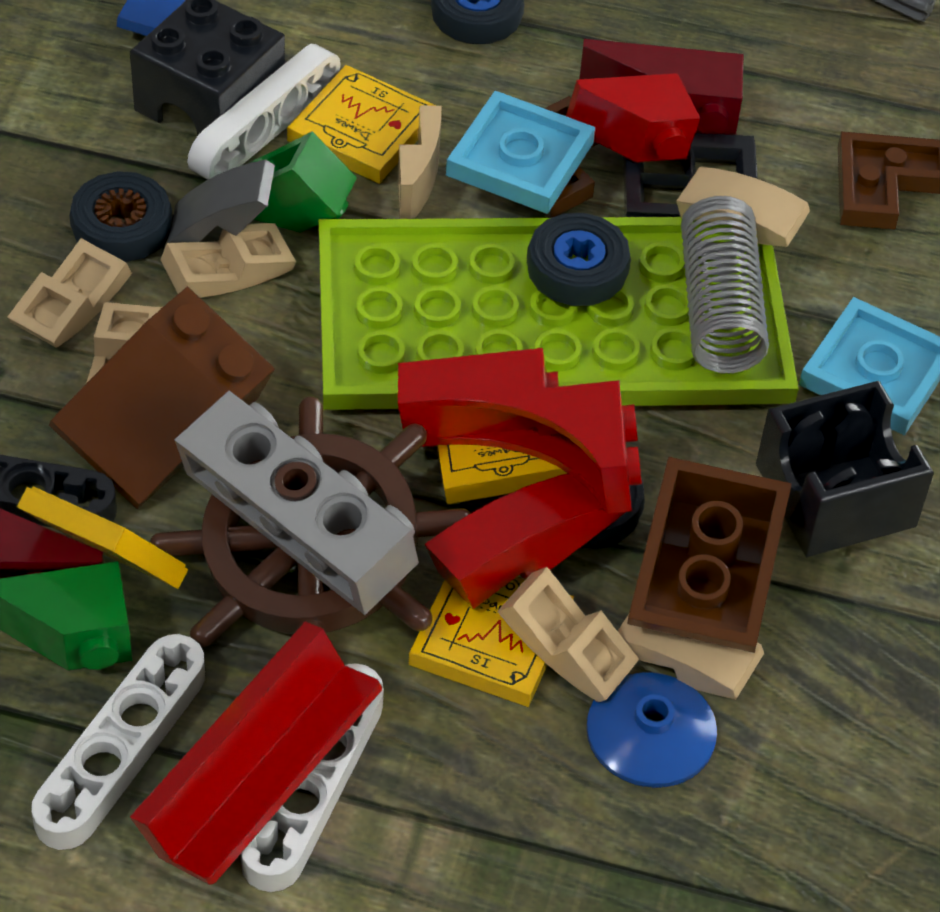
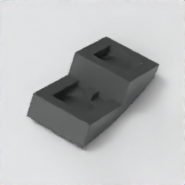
M261 160L238 166L210 178L187 193L175 204L167 243L200 242L216 226L237 236L268 206L275 165L267 160Z

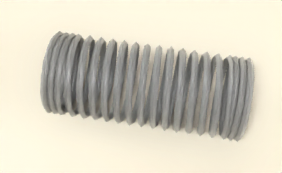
M713 196L701 199L691 205L683 214L681 222L689 308L688 315L690 317L691 352L695 361L705 369L718 373H736L745 371L760 363L767 355L769 348L765 302L763 299L764 293L762 291L763 285L760 275V255L758 253L759 247L756 237V221L752 208L744 201L731 196ZM716 209H730L740 212L742 215H744L741 216L734 213H714L711 215L704 216L696 222L692 223L697 217L701 216L702 214ZM716 217H733L742 220L745 223L743 224L733 220H717L714 222L703 224L702 226L694 230V228L697 225L704 222L705 220ZM719 224H732L745 230L716 228L706 231L695 238V235L705 228ZM718 232H734L740 234L739 237L733 235H720L701 241V239L705 236ZM717 240H731L722 243H710ZM737 256L741 257V258H739V259H730V258H735V257H737ZM708 259L715 260L712 262H706V260ZM708 267H718L712 270L706 269ZM708 275H719L712 278L707 277ZM739 279H740V280H743V281H741L740 283H739V282H731V281H736V280H739ZM710 282L719 283L716 285H709ZM739 287L744 288L742 290H730ZM711 290H723L716 293L709 292ZM739 295L744 296V297H742V298H729V297H734V296H739ZM712 298H724L717 301L710 300ZM739 303H743V304H744V305H742V306H729V305H734V304H739ZM716 305L725 306L718 309L711 308L712 306ZM744 311L745 313L736 314L733 312ZM716 313H723L722 315L712 316ZM746 328L731 333L714 332L717 329ZM751 330L754 331L744 338L731 341L715 340L705 336L710 334L717 337H733L743 335ZM758 335L753 342L731 349L716 348L702 341L703 339L719 345H734L744 343ZM759 343L754 350L732 357L717 356L703 349L706 348L720 353H734L744 351Z

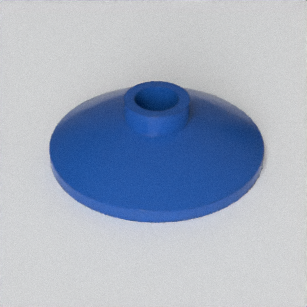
M642 672L626 675L607 700L601 702L593 700L587 718L588 742L595 757L613 775L638 786L662 788L683 783L693 778L707 765L715 749L717 726L709 704L697 690L677 680V678L665 674ZM644 715H656L664 720L658 722L651 721Z

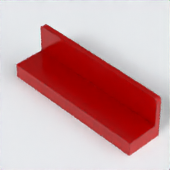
M305 621L130 816L131 820L160 859L208 885L214 884L382 691L380 682L372 676L345 666L324 629Z

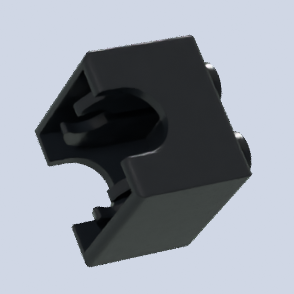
M186 0L130 51L134 110L161 123L163 121V103L174 104L185 111L192 119L198 136L212 122L285 64V35L261 23L258 19L244 15L216 0Z
M879 380L768 409L756 466L762 477L792 483L784 518L806 558L912 529L918 525L934 471L918 445L911 446L907 461L898 452L891 432V414L894 404Z

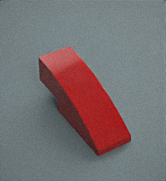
M568 473L525 486L494 500L460 519L424 545L438 573L474 610L518 575L526 580L532 572L548 567L550 570L626 512L606 514L597 498L588 488Z

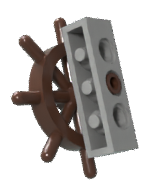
M228 391L174 439L186 474L212 495L205 509L202 529L157 533L152 536L150 543L173 557L204 554L214 583L224 598L190 630V637L198 642L201 648L210 646L241 616L261 627L285 634H294L305 621L321 627L325 633H329L354 625L366 619L380 608L385 607L415 631H424L430 627L432 623L430 610L401 588L410 571L419 563L417 557L418 537L437 536L471 513L465 509L416 512L410 488L398 468L426 442L427 432L422 425L417 423L408 425L379 452L375 448L349 437L323 434V404L317 397L308 396L299 404V435L290 437L279 429L274 417L262 405L256 402L248 405L231 391ZM373 492L378 494L386 507H381L369 495ZM240 518H243L250 524L249 526H237ZM275 549L248 575H245L238 567L232 553ZM295 565L298 567V595L283 594L270 590ZM324 583L332 590L324 592Z

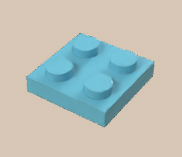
M494 91L448 157L446 176L548 214L593 145L595 127Z
M853 297L803 368L799 385L814 393L824 395L879 380L894 404L891 414V429L905 435L940 382V336Z

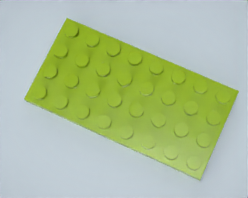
M602 217L617 226L628 240L631 263L622 289L611 299L590 306H571L553 301L538 291L529 278L527 265L528 245L535 229L550 218L319 219L323 410L399 409L398 363L543 348L546 371H558L560 386L619 380L622 405L789 404L796 402L799 387L773 245L757 244L759 247L760 275L762 277L761 283L763 285L762 291L765 302L766 330L769 339L767 355L760 363L745 371L718 373L705 369L698 364L691 352L690 317L688 315L681 217ZM704 221V222L700 223L699 225H697V226L694 228V230H696L697 228H699V227L702 226L703 224L710 223V222ZM719 224L705 228L697 233L695 238L706 231L716 228H732V224ZM718 232L705 236L701 241L720 235H735L734 232ZM717 240L710 243H722L731 240ZM573 254L572 257H568V258H569V259H573V258H575V257H577V256H575V255ZM588 255L586 258H583L585 261H588ZM737 256V257H735V258H730V259H739V258H741V257ZM710 259L706 260V262L715 261V260H710ZM708 267L706 269L712 270L718 267ZM708 275L707 277L712 278L719 275ZM739 279V280L731 281V282H739V283H740V282L743 281V280H740V279ZM710 282V283H709V285L719 284V283H717V282ZM739 287L730 290H742L744 288ZM711 290L709 292L716 293L723 290ZM739 295V296H734V297H729V298H742V297H744V296ZM712 298L710 300L717 301L724 298ZM739 303V304H734V305H729V306H742V305H744V304H743V303ZM716 305L712 306L711 308L718 309L725 306ZM738 311V312H733V313L743 314V313H745V312H744V311ZM716 313L712 316L722 315L723 313ZM746 328L717 329L714 332L731 333ZM751 330L743 335L733 337H717L710 334L705 336L715 340L731 341L744 338L754 331ZM758 335L744 343L734 345H719L703 339L702 341L716 348L731 349L753 342ZM759 343L744 351L734 353H720L706 348L703 349L717 356L732 357L754 350Z

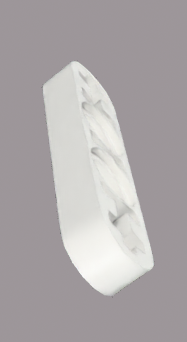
M310 44L303 48L197 136L188 154V168L209 180L227 170L242 166L285 130L340 71V58L317 44Z
M181 634L167 635L156 640L37 791L32 801V818L35 832L39 840L46 846L57 850L72 849L82 845L91 837L201 690L205 681L204 652L198 642L191 637ZM180 661L187 662V671L176 668L165 681L164 664L175 667ZM164 681H165L166 694H165V692H164L163 690L160 689V687L163 685ZM135 704L150 705L158 712L156 718L144 726L129 725L122 720L121 716L128 707ZM108 752L117 756L121 763L113 773L106 776H95L84 769L83 766L86 760L94 754ZM74 784L81 791L77 798L75 795ZM75 800V820L64 816L58 823L52 822V810L63 813Z
M354 663L345 666L378 679L382 686V691L339 739L346 747L345 752L336 759L321 760L296 789L308 790L315 794L319 800L318 805L312 811L303 814L291 813L282 805L241 853L243 875L248 883L258 890L267 892L284 890L293 885L301 875L381 716L384 694L382 679L375 670L366 665ZM278 829L286 833L283 839V859L275 858L270 866L262 865L260 863V854L268 855L272 851L278 840Z

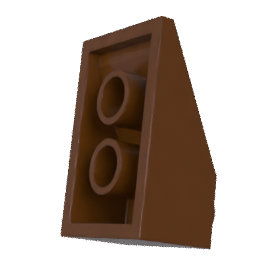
M187 286L139 328L50 421L49 426L97 472L103 473L110 478L115 489L138 509L184 467L174 439L228 391H231L248 405L255 402L275 368Z
M668 457L627 624L755 653L792 483Z

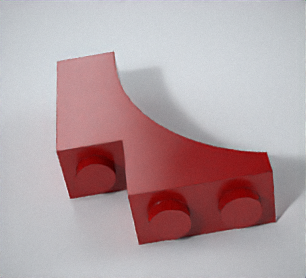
M543 348L398 363V408L402 428L404 429L413 423L422 425L427 432V440L421 447L480 445L525 453L556 465L575 477L597 498L606 514L632 511L630 485L642 484L638 446L627 447L626 443L637 442L638 432L635 404L622 405L619 380L560 386L558 371H546Z

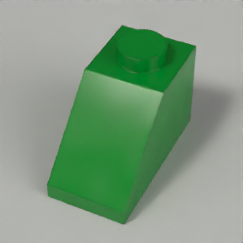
M313 131L249 162L267 160L275 165L268 206L253 220L263 223H275L278 227L299 233L319 225V219H339L349 205L346 199L357 179Z
M119 562L1 578L0 630L67 671L82 668L99 670L108 668L115 663L132 661L129 623Z

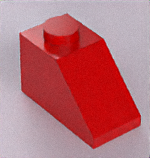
M678 73L576 80L566 117L594 126L595 142L635 162L687 159L700 121V116Z

